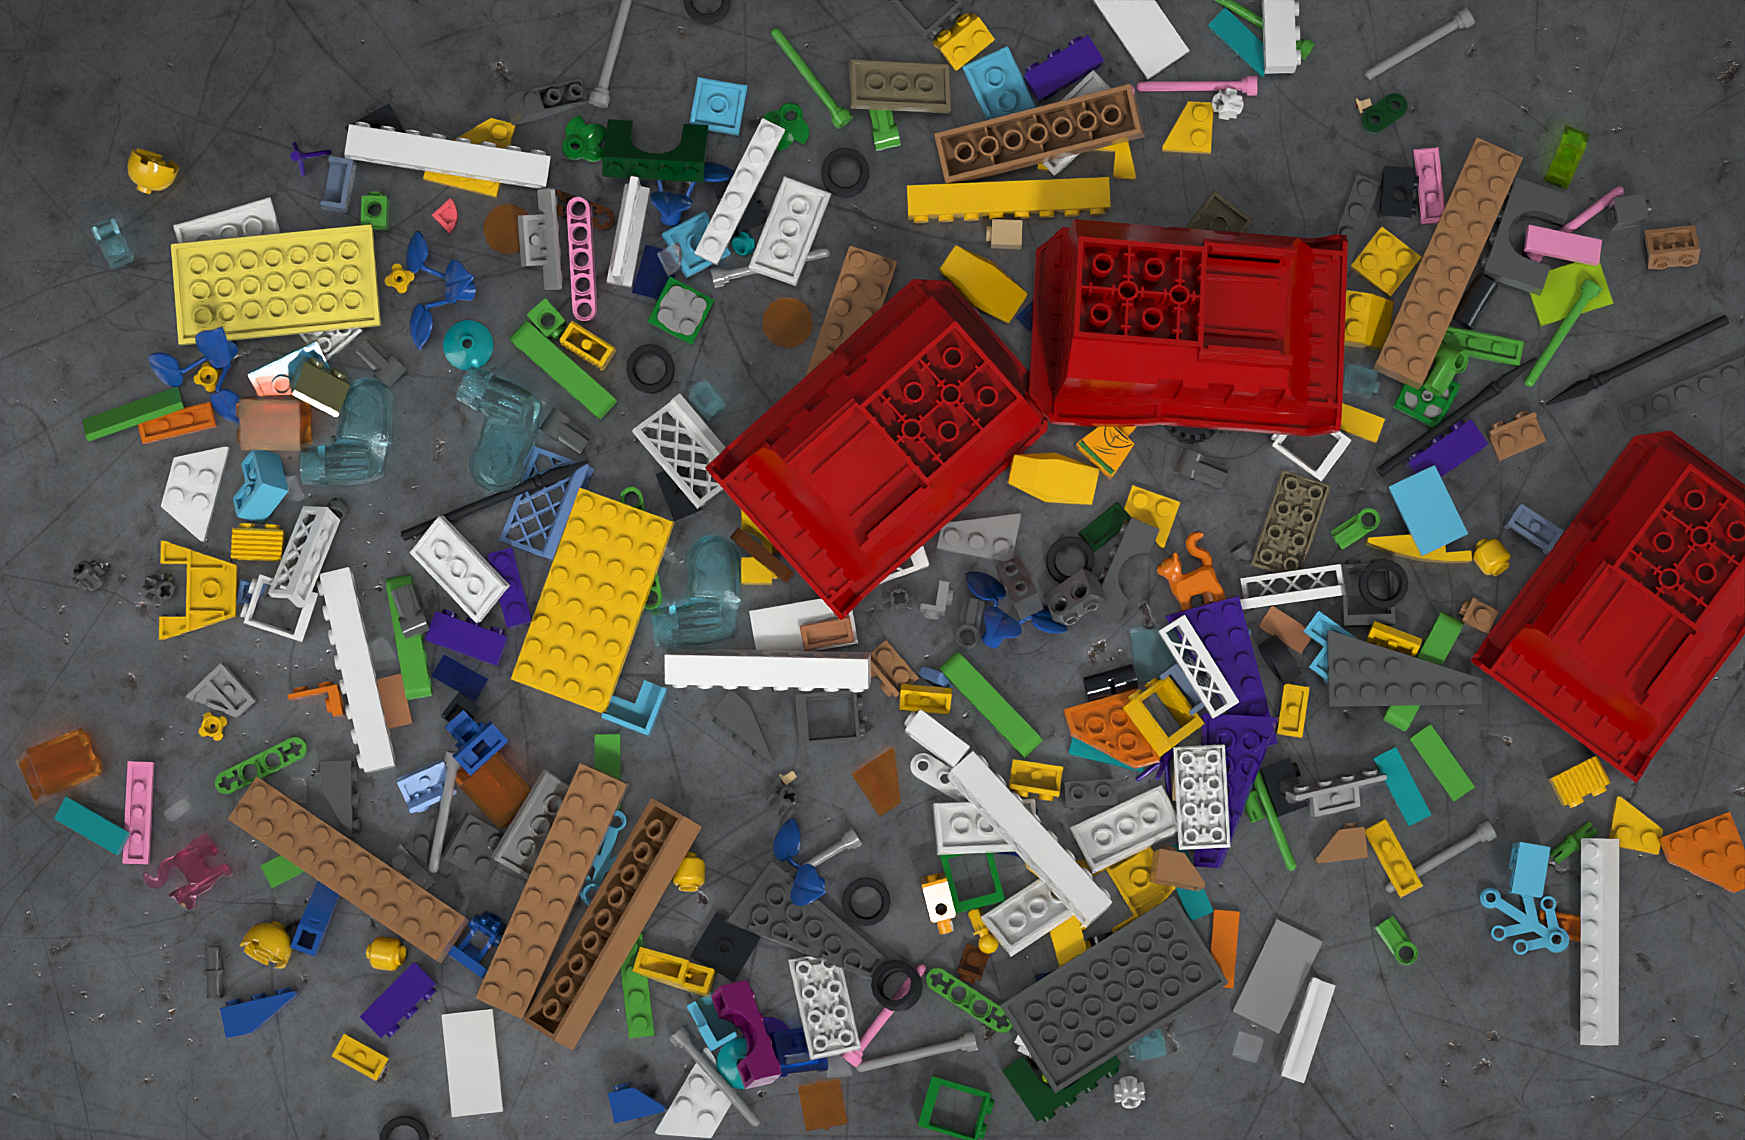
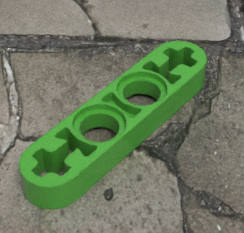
M290 738L221 772L215 779V787L222 794H233L251 785L256 777L263 779L302 760L308 753V746L301 738ZM293 742L297 745L301 744L300 754L298 756L295 753L287 755L289 761L285 762V757L279 749L283 747L286 752L292 749ZM271 753L278 754L280 758V763L274 768L266 764V758ZM249 764L254 765L257 769V774L252 779L245 778L243 774L244 767ZM238 770V775L244 783L240 785L239 781L236 780L230 784V790L226 787H221V784L224 782L223 777L226 776L228 779L236 777L234 771Z
M934 968L928 972L926 983L930 989L999 1033H1005L1012 1028L1008 1018L1006 1021L1009 1025L1007 1027L1002 1026L1001 1028L996 1026L998 1022L993 1018L990 1019V1022L985 1020L990 1015L993 1006L998 1009L995 1012L996 1015L1002 1017L1005 1014L999 1005L941 968ZM940 972L943 974L942 979L948 983L950 978L955 981L949 987L947 994L942 993V990L945 988L944 986L938 984L935 987L932 985L933 980L930 978L932 974L937 975ZM956 986H962L966 990V997L961 1001H956L952 998L951 992ZM977 1000H984L988 1005V1010L983 1015H978L973 1010V1005Z

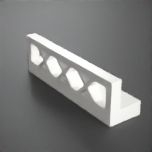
M303 506L268 592L271 597L288 598L297 607L306 608L340 523V519L328 507ZM309 515H316L314 521L306 525ZM307 535L305 543L297 547L299 540ZM298 557L297 564L289 569L290 562ZM289 579L287 589L279 590L281 584Z
M1342 564L1240 578L1243 599H1240L1242 609L1346 594ZM1336 570L1338 585L1328 586L1320 580L1326 571ZM1321 572L1318 578L1312 574ZM1304 574L1315 580L1312 586L1306 590H1303L1296 584L1300 576ZM1290 576H1296L1293 581L1288 578ZM1277 578H1283L1290 584L1284 593H1278L1271 588V585ZM1271 579L1268 585L1262 581ZM1257 581L1265 587L1260 596H1249L1248 582ZM1318 583L1323 586L1320 588H1315V586ZM1292 587H1295L1297 590H1299L1289 592L1292 589ZM1268 590L1273 593L1271 595H1265Z
M1185 615L1158 631L1212 719L1239 703ZM1176 627L1183 638L1182 643L1171 642L1166 632ZM1174 646L1180 647L1179 653ZM1184 648L1191 650L1196 658L1195 666L1185 664L1183 661ZM1188 668L1194 669L1193 675ZM1198 670L1203 671L1210 681L1209 688L1199 686L1196 682ZM1202 690L1208 691L1207 697ZM1211 692L1218 693L1224 703V706L1216 711L1209 702Z
M1310 977L1279 1072L1280 1076L1301 1083L1305 1082L1336 985Z

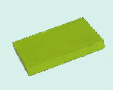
M1600 261L1597 266L1575 262L1549 270L1541 295L1529 292L1540 327L1566 318L1581 295L1579 293L1582 289L1580 286L1585 278L1600 286L1602 291L1597 298L1594 297L1592 301H1588L1581 314L1613 304Z

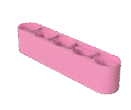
M575 197L567 204L572 310L578 320L591 321L598 312L592 207L588 200L582 197ZM577 202H583L586 206V211L581 216H576L573 212V206ZM579 227H584L587 230V237L583 241H577L574 236L576 229ZM585 252L588 255L589 261L585 266L580 267L576 263V257L579 253ZM585 277L590 281V288L585 292H581L577 284L581 278ZM583 303H588L591 306L592 311L588 317H582L579 314V307Z

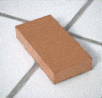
M1274 606L1270 607L1258 626L1267 634L1278 636L1286 646L1299 654H1302L1311 640L1303 632L1306 628L1304 625Z
M850 616L842 620L838 618L800 626L804 651L855 642Z
M402 674L376 679L387 728L392 729L413 724L409 702L405 695Z

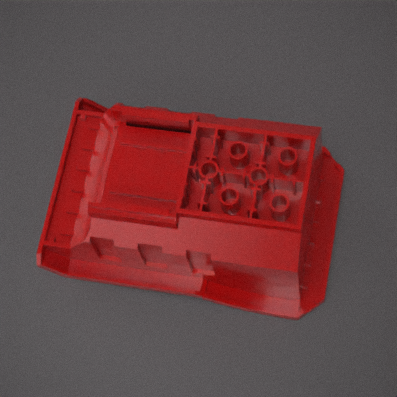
M1074 219L1071 227H1062L1035 251L1028 398L1051 424L1135 427L1156 426L1159 424L1307 437L1338 433L1342 420L1347 236L1335 234L1319 238H1301Z
M912 279L855 330L837 349L725 447L705 469L835 615L842 620L866 595L968 506L1011 464L1013 454H1022L1048 429V419L1028 398L1029 371L949 281Z
M1671 430L1633 436L1552 550L1547 554L1485 637L1470 661L1637 783L1652 758L1745 634V484ZM1689 634L1683 641V643L1680 645V647L1677 649V651L1674 653V655L1671 657V659L1668 661V663L1665 665V667L1662 669V671L1659 673V675L1656 677V679L1653 681V683L1650 685V687L1647 689V691L1644 692L1646 688L1649 686V684L1652 682V680L1655 678V676L1658 674V672L1661 670V668L1664 666V664L1667 662V660L1670 658V656L1673 654V652L1676 650V648L1679 646V644L1682 642V640L1685 638V636Z

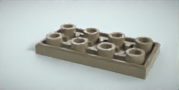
M1283 469L1250 566L1273 574L1302 570L1331 485ZM1290 576L1288 578L1294 580L1296 576Z

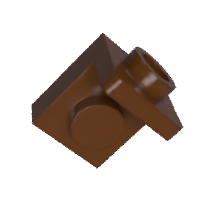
M966 943L956 971L961 974L960 979L974 984L975 980L981 981L990 954L983 953L979 947Z

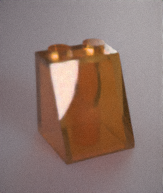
M292 394L245 396L240 398L239 403L236 404V416L240 418V428L237 429L236 438L237 442L240 443V450L300 451L313 444L312 405Z
M82 728L28 748L16 760L36 807L88 784L102 775V763L97 756H94L91 749L92 741L87 733L84 734Z
M499 751L471 776L461 766L457 770L455 781L498 829L508 826L513 821L532 789Z

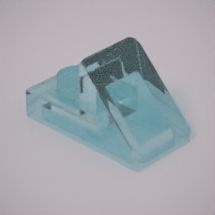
M114 217L90 226L111 270L134 261V256L123 236L122 228Z

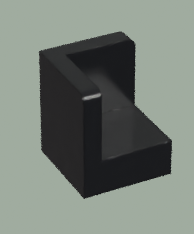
M458 692L441 714V717L450 722L464 710L474 719L481 708Z

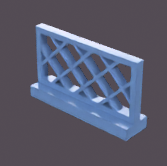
M535 447L522 483L531 477H535L536 474L541 475L549 469L578 462ZM540 454L549 457L552 464L551 467L541 472L537 467ZM554 459L560 461V463L555 464ZM586 464L574 471L571 477L564 480L561 479L558 483L547 488L545 485L543 490L533 495L525 492L516 496L499 541L553 562L579 488L587 490L594 469ZM561 486L564 492L563 499L553 504L549 492ZM545 494L550 506L537 511L533 499ZM529 501L534 513L521 519L518 512L519 507ZM552 510L555 516L554 522L544 527L539 515ZM536 517L540 530L528 535L523 523ZM520 525L525 537L517 541L508 539L510 530ZM543 533L546 542L543 550L540 551L533 547L530 539ZM527 541L528 546L521 543Z

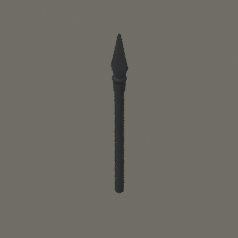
M1723 315L1607 371L1604 370L1595 374V376L1590 375L1588 379L1576 381L1548 401L1546 405L1586 395L1592 389H1598L1599 385L1602 386L1617 376L1728 325L1729 320L1726 315Z
M1535 357L1505 373L1496 382H1490L1477 396L1376 468L1378 474L1383 477L1485 401H1489L1496 395L1501 394L1502 390L1519 377L1537 358Z
M589 461L549 469L541 475L536 474L535 477H531L523 481V483L453 510L443 516L451 523L525 492H531L538 488L542 489L545 485L556 483L583 467ZM437 517L401 531L403 540L406 541L424 534Z

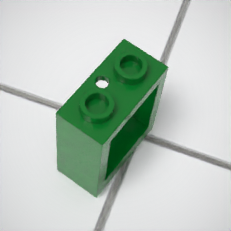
M992 852L986 853L996 892L959 902L948 859L965 854L940 855L956 914L1005 901Z
M932 1076L918 1126L963 1140L984 1139L987 1124H984L983 1121L985 1114L991 1115L995 1100L990 1099L991 1093ZM940 1085L983 1098L972 1134L930 1122Z

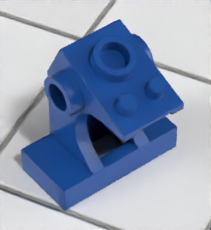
M464 710L444 726L458 741L455 744L458 751L452 756L470 776L508 742V739L491 721L486 725L482 721L477 724Z
M485 911L481 916L476 914L468 924V927L471 928L469 934L459 946L454 944L448 954L484 979L488 968L481 964V961L493 945L497 947L500 944L504 935L503 930L507 925L494 913ZM478 931L490 938L482 950H479L470 943Z

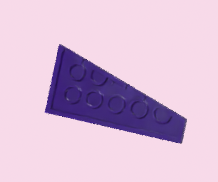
M1238 595L1164 615L1170 624L1183 615L1190 622L1239 703L1227 710L1230 715L1271 717ZM1174 627L1173 630L1182 642L1183 638L1181 634L1179 633L1177 628ZM1187 649L1192 659L1196 662V658L1191 650ZM1217 694L1218 698L1220 699V701H1221L1222 704L1224 705L1223 701L1221 700V698H1220L1219 695ZM1275 730L1268 746L1278 743Z
M1203 713L1202 721L1205 724L1202 725L1201 746L1225 745L1230 844L1279 718L1220 714L1212 719L1210 714ZM1229 847L1195 849L1194 867L1221 868Z

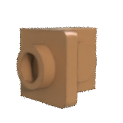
M1475 597L1470 598L1469 601L1465 600L1459 611V614L1462 615L1460 621L1476 630L1489 634L1499 611L1477 601L1478 599Z

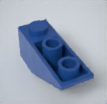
M320 881L317 882L290 947L314 957L318 956L340 898L339 894Z
M291 987L275 990V996L266 997V993L250 996L251 1001L241 1003V999L225 1002L226 1007L220 1008L226 1038L256 1032L297 997L299 992H291Z

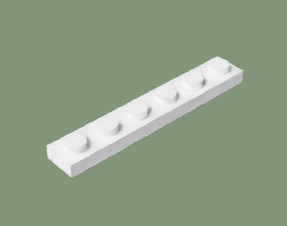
M762 118L695 251V255L718 265L785 133V129Z

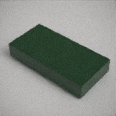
M1117 501L1081 530L1078 535L1092 548L1093 553H1095L1120 532L1124 521L1130 522L1131 517Z

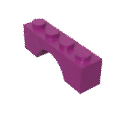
M747 980L721 985L711 995L718 1017L735 1024L742 1031L747 1042L746 1056L737 1065L744 1088L749 1089L772 1084L782 1074L781 1065L772 1049V1041L765 1030L763 1016L758 1011L753 990L750 988Z

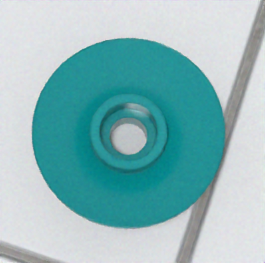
M464 320L454 324L449 328L443 340V350L447 360L461 370H475L482 367L488 362L493 353L494 343L492 335L483 324L477 321ZM465 340L472 341V346L470 348L463 347V342Z
M746 1038L730 1040L721 1048L717 1056V1071L731 1087L736 1089H745L737 1069V1061L741 1058L744 1059L746 1056Z

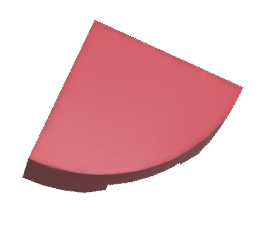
M451 198L432 214L449 234L454 230L458 219L457 208Z

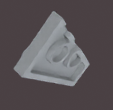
M1021 513L948 522L940 530L937 549L1000 562L1008 561L1013 558Z

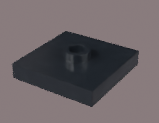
M716 912L690 957L735 982L760 938L747 930L724 922L726 918Z

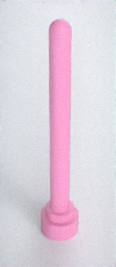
M1247 75V78H1242V81H1140L1136 84V89L1141 92L1219 91L1220 89L1226 90L1231 88L1247 93V96H1257V75Z
M1615 187L1557 231L1572 233L1604 209L1614 198L1620 197L1624 193L1623 187ZM1524 249L1521 251L1523 257L1539 263L1542 261V257H1544V255L1526 252Z
M918 964L915 968L920 977L926 971L924 964ZM909 977L891 1000L901 999L908 993L911 986ZM884 1007L859 1039L861 1049L843 1053L840 1056L857 1068L862 1062L861 1057L864 1055L862 1052L894 1011Z

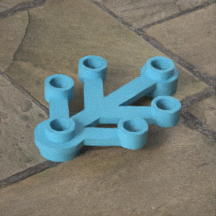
M618 810L615 816H619L622 822L618 826L611 824L601 854L599 855L598 853L593 864L595 868L593 879L588 876L580 894L582 901L588 906L593 900L589 897V891L591 889L598 891L605 873L609 872L617 858L615 856L610 859L618 832L627 823L625 814Z
M1486 888L1482 891L1480 902L1485 908L1493 909L1496 907L1520 923L1506 927L1501 925L1493 927L1491 937L1495 941H1502L1505 937L1535 932L1542 938L1527 942L1519 939L1514 942L1513 951L1517 955H1524L1527 951L1545 947L1554 953L1562 952L1567 948L1569 935L1558 926L1555 913L1556 901L1553 897L1546 896L1540 902V907L1546 914L1547 928L1538 921L1532 896L1520 895L1523 898L1525 914L1501 899L1499 891L1495 888ZM1488 893L1495 895L1496 899L1494 902L1490 903L1486 900ZM1546 899L1551 900L1553 903L1552 908L1546 909L1543 902ZM1502 929L1504 932L1503 937H1495L1494 930ZM1553 935H1559L1561 937L1560 944H1554L1552 942ZM1519 942L1524 943L1525 951H1517L1516 944Z

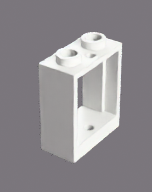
M1340 431L1338 433H1331L1330 435L1339 441L1319 468L1315 470L1281 445L1287 435L1274 434L1271 437L1275 441L1272 445L1274 449L1320 482L1352 440Z
M261 574L258 579L253 578L248 593L253 594L250 604L244 603L240 617L245 618L243 624L302 642L318 593H311L306 608L301 609L293 633L252 619L263 583L271 586L274 580ZM283 582L280 589L286 590L288 583Z
M921 709L918 713L913 711L904 722V725L907 727L905 729L906 734L952 769L969 750L970 746Z

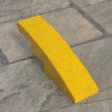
M1411 534L1368 537L1365 540L1366 545L1372 548L1418 561L1435 563H1470L1472 561L1471 551L1446 552L1445 545L1421 556Z

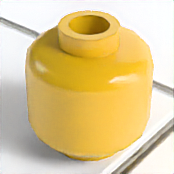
M1483 538L1474 546L1476 550L1473 553L1472 559L1485 575L1493 574V576H1498L1510 566L1509 560L1511 555L1497 538L1490 540Z
M687 852L672 878V882L675 886H678L680 891L694 892L705 883L706 864L703 859L698 858L696 853Z
M379 936L373 940L372 944L368 945L366 957L370 959L371 966L375 969L395 971L405 962L406 948L398 938Z

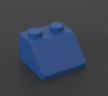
M629 1083L613 1086V1092L608 1093L615 1124L668 1110L666 1104L637 1086L630 1087Z

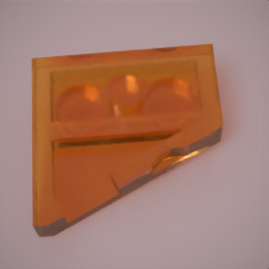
M893 747L852 774L879 817L901 803Z

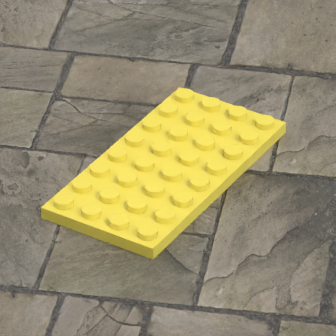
M372 225L171 244L179 345L196 344L195 336L200 331L212 330L218 327H223L227 341L381 326Z

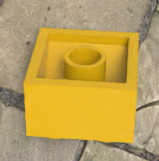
M1346 290L1344 345L1380 351L1391 327L1394 301L1370 293Z

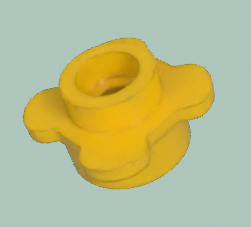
M394 264L392 272L389 276L385 277L384 281L387 286H393L397 289L398 293L402 294L407 291L410 281H413L415 276L411 271L404 270L400 264ZM399 276L402 277V280H401V281H398V280H397V278H398Z
M205 362L202 364L198 374L194 376V382L197 385L201 384L204 386L207 392H214L222 371L214 369L209 362ZM207 375H210L211 379L208 380L206 378Z
M210 712L205 713L202 725L199 728V734L202 737H213L215 741L221 740L223 738V728L227 725V719L223 716H213ZM212 724L215 725L214 729H211Z

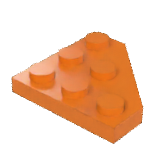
M1137 689L1063 710L1072 737L1134 769L1160 761L1158 754L1123 709L1124 706L1131 702L1128 697L1136 692Z
M1730 812L1658 838L1668 863L1676 867L1679 866L1705 881L1723 887L1724 890L1731 893L1745 889V849Z

